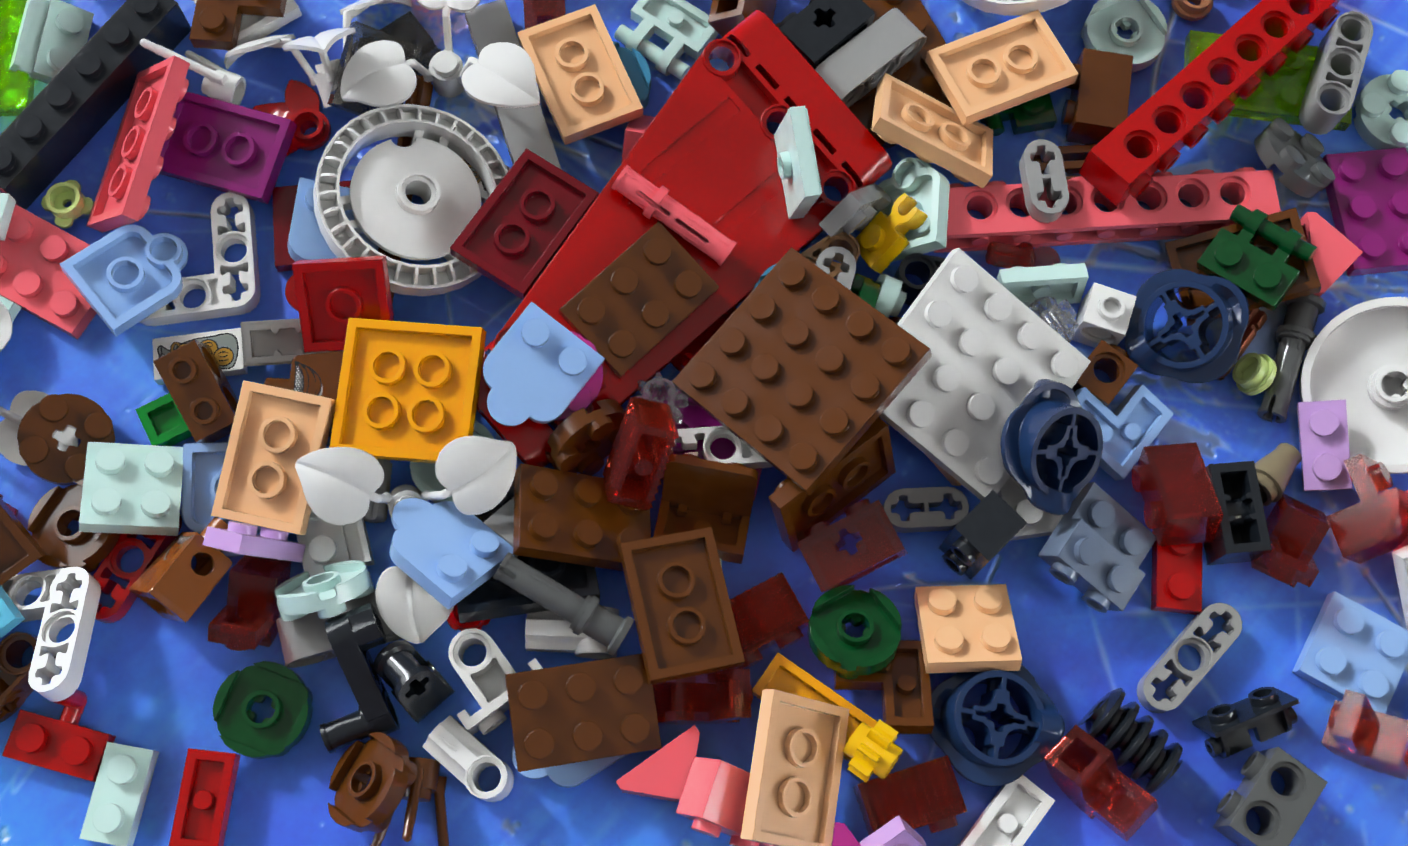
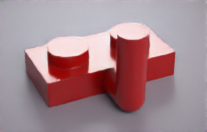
M76 690L67 699L54 702L64 706L59 720L20 709L2 756L96 782L107 742L114 743L116 736L78 726L87 703V695L83 691Z

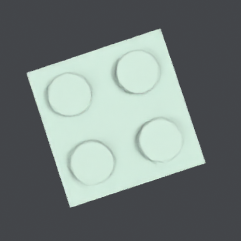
M88 442L79 532L178 536L183 477V447Z

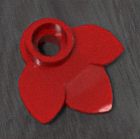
M289 80L285 90V102L261 104L253 107L254 110L291 119L297 125L286 156L298 149H318L330 138L331 125L327 117L320 112V98L311 87L300 81ZM317 128L312 134L304 135L307 129Z

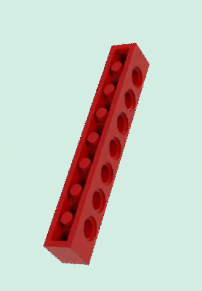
M1262 0L1089 151L1079 174L1116 206L1129 195L1137 198L1153 181L1151 176L1157 170L1165 173L1178 160L1181 155L1179 151L1185 145L1192 149L1209 130L1206 126L1212 121L1217 125L1220 124L1234 109L1236 104L1233 102L1239 97L1244 101L1247 100L1262 83L1260 78L1265 74L1269 77L1275 75L1288 60L1287 54L1290 51L1298 54L1313 38V31L1316 28L1324 31L1338 16L1340 11L1335 7L1340 0Z

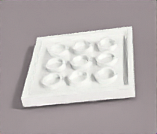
M956 248L949 253L897 323V325L929 347L932 357L884 410L880 417L982 501L992 490L998 494L1010 477L1002 461L1000 446L1003 427L1010 414L1034 389V385L1038 380L1050 379L1063 383L1072 389L1091 361L964 251Z

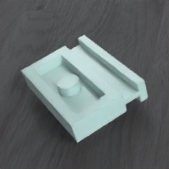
M27 0L9 70L25 72L29 74V77L48 84L87 43L94 14L61 0Z

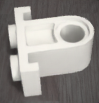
M477 628L465 629L452 639L448 648V657L453 668L476 699L481 709L472 716L464 709L457 714V717L472 735L479 730L483 735H486L507 719L504 715V712L509 709L505 674L516 672L494 640L485 631ZM480 644L486 647V657L481 664L477 666L464 665L463 655L469 646ZM536 658L528 663L531 670L543 669Z

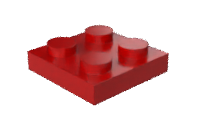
M386 256L298 260L292 264L304 352L344 350L348 318L394 321Z

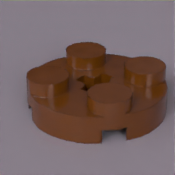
M67 393L47 395L40 402L33 405L20 422L17 440L21 457L36 476L53 484L71 485L76 484L73 481L84 480L88 442L115 443L112 420L99 404L87 397ZM67 427L76 430L75 437L80 439L81 442L78 447L69 446L66 452L57 449L59 441L53 437L57 431L64 432Z
M613 399L597 401L601 409L589 414L583 407L567 417L553 431L547 442L552 450L551 452L545 451V455L556 470L561 472H579L580 474L592 476L603 467V459L616 448L626 445L633 439L635 430L630 424L631 418L618 401Z
M84 480L73 481L76 484L69 485L64 489L57 486L49 490L40 498L30 514L27 530L32 532V537L46 553L38 560L53 569L81 567L90 573L109 555L120 537V534L79 531L71 535L72 531L68 528V525L72 520L79 522Z
M374 732L369 734L374 738L366 743L357 740L344 752L333 771L329 789L336 791L335 806L328 803L330 816L337 824L356 832L372 831L380 833L388 827L392 813L402 800L406 789L414 783L417 776V765L409 760L408 750L405 745L384 733Z

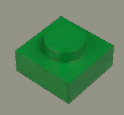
M170 393L135 409L151 445L173 446L192 436Z

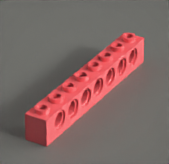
M1243 167L1232 172L1214 173L1213 170L1203 169L1186 175L1158 172L1151 176L1153 181L1140 196L1134 198L1129 195L1118 206L1113 204L1082 176L1073 177L1067 180L1069 202L1065 210L1068 214H1062L1056 221L1049 223L1039 222L1028 214L1022 184H1006L1003 181L988 182L984 188H981L979 186L965 187L960 183L950 184L946 248L936 250L934 253L951 252L956 248H960L962 251L1181 239L1236 224L1229 218L1238 204L1253 212L1259 209L1268 215L1281 212L1273 170L1256 171L1253 167ZM1044 187V192L1039 201H1045L1047 207L1052 208L1055 201L1048 199L1046 187ZM1222 197L1229 199L1233 205L1226 203ZM1179 199L1186 200L1190 203L1191 207L1185 206ZM1137 201L1146 203L1151 210L1144 209ZM1095 203L1106 206L1109 212L1101 211ZM1010 208L1022 210L1026 217L1015 215ZM968 211H978L985 219H976Z

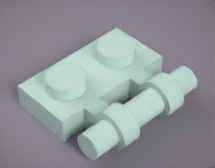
M638 0L630 11L631 19L639 25L633 31L621 24L616 30L614 38L624 44L628 50L632 51V48H634L643 57L656 64L655 69L665 76L672 74L682 81L691 67L679 60L683 53H686L697 60L709 42L713 41L719 33L708 23L709 15L686 0ZM653 34L669 43L665 50L649 41Z

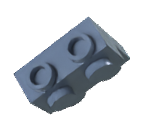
M1095 482L1086 484L1071 503L1069 512L1063 515L1038 556L1051 566L1049 571L1055 578L1065 584L1073 585L1084 594L1082 600L1091 608L1102 613H1106L1107 610L1123 611L1146 575L1139 569V566L1157 537Z

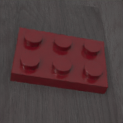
M526 148L451 245V255L523 300L596 200L599 192Z

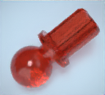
M993 241L987 246V253L985 255V261L988 264L1003 268L1051 266L1061 263L1059 254L1053 248L1039 246L1034 249L1032 244L1028 242H1022L1015 246Z

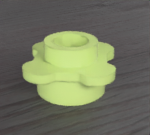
M75 180L54 184L48 189L41 201L42 207L46 211H51L55 216V224L64 229L71 227L74 220L78 219L81 215L90 214L94 204L91 198L85 197L82 194L81 185ZM71 201L69 207L64 206L67 202Z

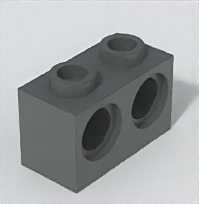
M1280 747L1261 752L1255 751L1246 760L1241 769V774L1245 777L1237 790H1230L1220 801L1216 809L1220 817L1213 828L1237 846H1289L1328 782ZM1273 771L1278 772L1284 780L1285 788L1281 795L1271 785ZM1250 809L1255 811L1260 818L1261 826L1257 834H1254L1246 823V815Z

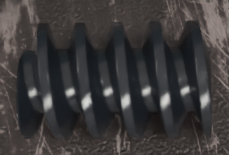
M1118 688L1100 699L1077 726L1088 721L1092 724L1087 735L1090 741L1101 735L1106 737L1101 749L1103 754L1115 749L1120 751L1115 763L1116 767L1120 768L1132 762L1135 766L1129 779L1134 782L1146 776L1149 781L1143 793L1148 796L1157 791L1179 769L1182 760L1179 759L1183 748L1179 743L1165 746L1169 735L1164 729L1150 733L1154 724V720L1150 715L1135 720L1140 709L1139 705L1136 702H1130L1121 706L1125 697V691L1122 688Z

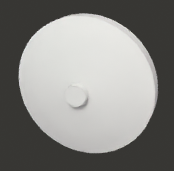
M1384 297L1369 300L1350 307L1337 315L1319 332L1307 350L1300 371L1299 394L1301 402L1346 400L1350 464L1377 473H1408L1407 297Z

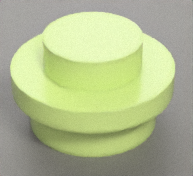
M1248 353L1237 361L1232 372L1237 388L1250 396L1257 395L1268 389L1276 376V362L1266 354Z

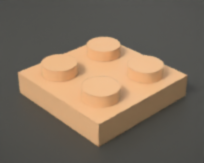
M1006 584L915 587L914 603L926 674L986 672L992 670L1020 671L1022 655Z

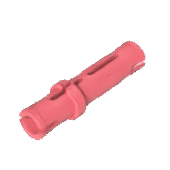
M628 164L618 175L611 187L644 210L642 214L650 219L653 216L684 240L715 260L720 266L737 244V242L726 237L701 217L669 196L670 190L662 185L658 188L631 169Z

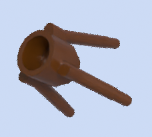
M409 757V760L417 765V776L414 783L406 789L402 798L408 800L402 839L405 842H409L412 839L418 803L430 802L432 793L434 794L438 846H449L445 803L447 777L439 776L441 764L437 760ZM388 827L384 831L374 834L371 846H381Z

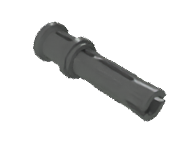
M1314 294L1285 301L1287 312L1283 325L1277 327L1275 332L1276 341L1279 343L1274 359L1277 366L1276 376L1271 386L1265 390L1261 406L1257 412V415L1264 420L1272 422L1273 415H1277L1276 423L1286 422L1287 412L1305 351L1309 349L1316 338L1314 328L1318 315L1324 313L1326 302Z
M507 553L493 579L499 580L571 623L569 628L573 630L574 634H586L606 646L607 653L614 656L634 622L633 618L630 616L622 618L599 604L600 599L594 595L593 597L588 595L586 599L512 556L513 554Z

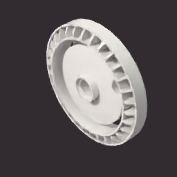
M414 104L380 107L369 110L350 120L336 132L326 146L318 164L313 189L314 213L321 234L337 258L386 256L366 243L359 233H364L375 245L400 258L432 260L444 257L447 262L418 265L408 264L386 256L391 292L411 296L445 294L463 288L482 275L452 256L450 251L451 245L481 208V194L477 180L463 159L476 170L484 182L488 196L491 195L507 174V167L497 150L484 135L469 123L448 112ZM413 137L411 146L400 147L390 139L369 150L354 170L349 195L340 197L339 183L342 171L351 158L359 151L376 141L387 138ZM406 195H417L423 199L425 204H414ZM352 210L355 220H348L345 211Z

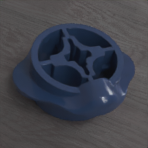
M1171 269L1153 275L1140 287L1136 294L1137 298L1125 335V348L1131 361L1148 373L1168 376L1188 383H1206L1216 380L1233 367L1240 354L1242 338L1249 321L1248 300L1238 286L1221 277L1201 275L1183 269ZM1187 290L1202 291L1208 294L1214 302L1207 306L1202 305L1196 309L1189 310L1183 302L1179 301L1176 293ZM1164 302L1165 306L1163 307L1167 312L1168 321L1165 327L1157 332L1158 336L1154 337V318L1157 310ZM1221 314V335L1217 344L1210 350L1205 336L1206 329L1211 322L1216 320V316ZM1183 316L1192 320L1196 319V322L1191 326L1192 335L1181 332L1177 333L1178 329L1183 326L1181 321ZM1179 342H1185L1199 359L1191 362H1176L1167 357L1161 349L1167 345L1172 346Z
M1040 379L1035 383L1034 389L1010 414L1005 422L1000 443L1002 461L1008 474L1019 483L1033 506L1053 515H1065L1069 512L1071 503L1086 484L1091 481L1098 470L1103 450L1102 430L1093 414L1083 409L1079 404L1076 394L1070 387L1050 379Z
M1021 665L1020 671L992 670L956 673L951 678L941 682L931 693L934 728L932 734H930L931 738L962 777L981 786H1002L1019 779L1028 769L1047 758L1060 743L1064 735L1065 723L1052 700L1039 687L1034 677L1023 665ZM975 684H987L986 693L981 695L979 706L962 707L967 693ZM1010 696L1017 704L1021 714L1012 708ZM990 713L991 719L998 721V724H1003V726L995 728L994 722L987 720V717L982 715ZM963 726L973 732L975 746L969 741ZM1015 733L1022 734L1020 742L1013 753L1005 759H998L999 748L1004 747L1006 736Z

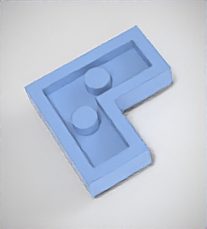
M1143 384L1133 387L1114 413L1086 387L1075 391L1082 408L1093 414L1099 422L1103 435V450L1099 466L1115 481L1125 479L1174 414Z

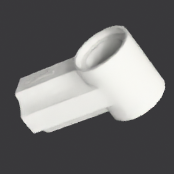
M605 607L608 610L619 615L618 609L612 607ZM550 610L527 614L525 624L526 651L575 653L577 657L590 659L617 657V651L614 656L608 654L606 646L586 634H574L573 630L569 628L571 623Z
M451 715L435 727L422 746L465 785L472 795L486 802L501 801L509 795L513 788L514 776L508 764L500 760ZM497 766L501 774L500 783L492 791H482L478 783L479 775L486 767Z

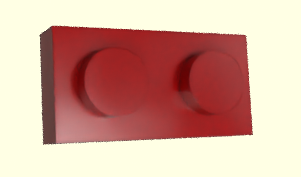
M1157 519L1152 523V533L1157 539L1152 545L1151 610L1197 615L1202 612L1203 523Z
M188 748L169 846H224L241 755Z

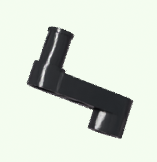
M369 602L325 620V629L331 647L359 704L358 711L331 722L320 724L319 729L324 745L329 753H334L336 750L348 746L357 740L360 741L367 737H370V739L374 738L369 735L371 733L381 732L387 735L399 730L400 725L381 677L373 667L374 662L368 651L387 642L382 622L375 607Z

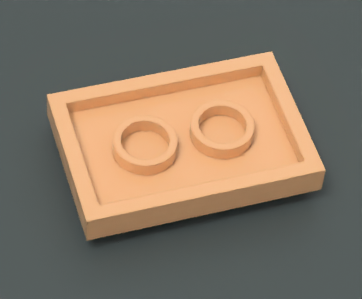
M596 4L517 32L521 47L529 54L534 64L537 84L564 145L643 116V106Z
M1039 10L927 51L925 59L963 126L1072 85L1079 74Z
M887 73L883 75L876 87L871 131L877 133L887 143L898 144L912 151L920 160L926 163H935L950 171L958 180L971 182L984 188L993 176V129L978 121L963 126L953 108Z
M243 380L211 516L298 535H306L311 508L306 501L295 464L302 456L326 448L336 400Z
M776 689L762 690L740 839L775 846H832L844 755L843 749L845 747L850 709Z

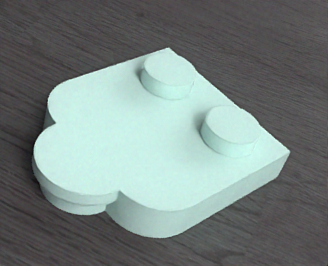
M905 158L896 165L892 177L878 185L892 200L882 212L889 216L896 199L906 193L916 200L917 204L915 206L925 212L927 218L919 228L909 230L905 234L910 243L892 262L902 260L913 253L925 254L946 248L949 181L944 175L932 168L929 163L919 158Z

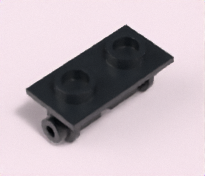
M1261 687L1251 691L1248 694V698L1234 704H1221L1212 707L1207 711V715L1193 720L1192 723L1195 727L1209 734L1210 738L1205 740V747L1208 753L1213 758L1217 756L1227 758L1253 746L1248 732L1249 729L1253 728L1256 740L1260 742L1292 730V724L1296 723L1298 719L1291 706L1299 704V700L1274 687Z

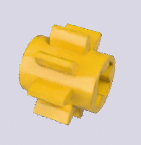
M881 719L878 720L874 728L862 722L851 735L843 749V752L852 758L848 763L849 767L847 770L866 783L872 774L884 780L903 752L902 748L894 744L899 732Z

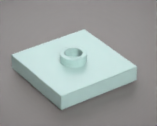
M805 105L789 107L774 134L777 150V167L782 180L788 219L804 218L822 194L808 109L805 108Z

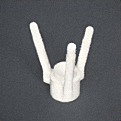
M147 39L140 40L142 47L168 59L175 55L190 63L189 70L204 76L201 86L203 94L236 105L241 104L246 91V79L225 70L193 51L187 50L185 52L186 57Z

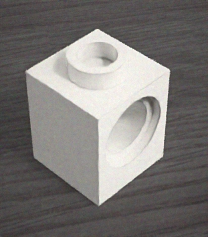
M1094 282L1080 303L1070 340L1096 348L1101 340H1104L1109 345L1117 346L1126 335L1137 296Z

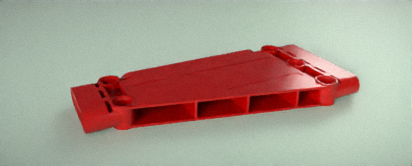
M755 10L721 39L709 42L520 305L496 335V338L484 347L476 410L504 441L513 442L516 447L517 456L524 464L545 467L550 463L545 455V451L551 452L552 450L547 442L553 430L547 423H536L529 418L517 426H505L496 422L491 417L487 407V397L491 389L484 380V361L531 301L565 328L576 332L559 314V309L658 222L653 216L650 219L642 214L644 211L642 208L617 190L611 188L627 164L631 169L658 188L662 185L670 190L669 196L701 217L726 237L737 242V244L720 266L715 260L661 223L716 282L719 289L621 378L603 362L602 386L595 401L586 409L588 414L601 409L597 404V401L613 399L618 401L620 405L626 402L645 383H648L689 345L708 331L720 318L724 317L749 296L761 275L769 267L777 264L791 247L800 252L823 231L819 223L850 192L874 184L892 168V161L886 150L762 11ZM722 59L727 63L729 69L726 71L716 70L710 64V60ZM805 105V108L808 109L822 194L804 218L788 219L782 180L777 167L774 135L769 132L766 124L769 122L780 124L789 107ZM824 186H833L838 189L841 194V201L830 200L824 193ZM553 421L550 424L556 429L563 421Z

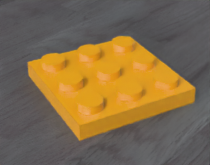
M348 318L329 447L361 449L370 453L376 459L436 464L438 455L445 445L460 437L473 436L486 331L482 327Z

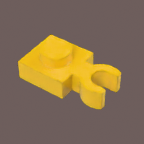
M906 193L896 199L889 216L880 211L856 237L860 245V255L867 265L879 274L910 243L905 234L909 230L919 228L927 218V214L915 206L917 204L916 200Z

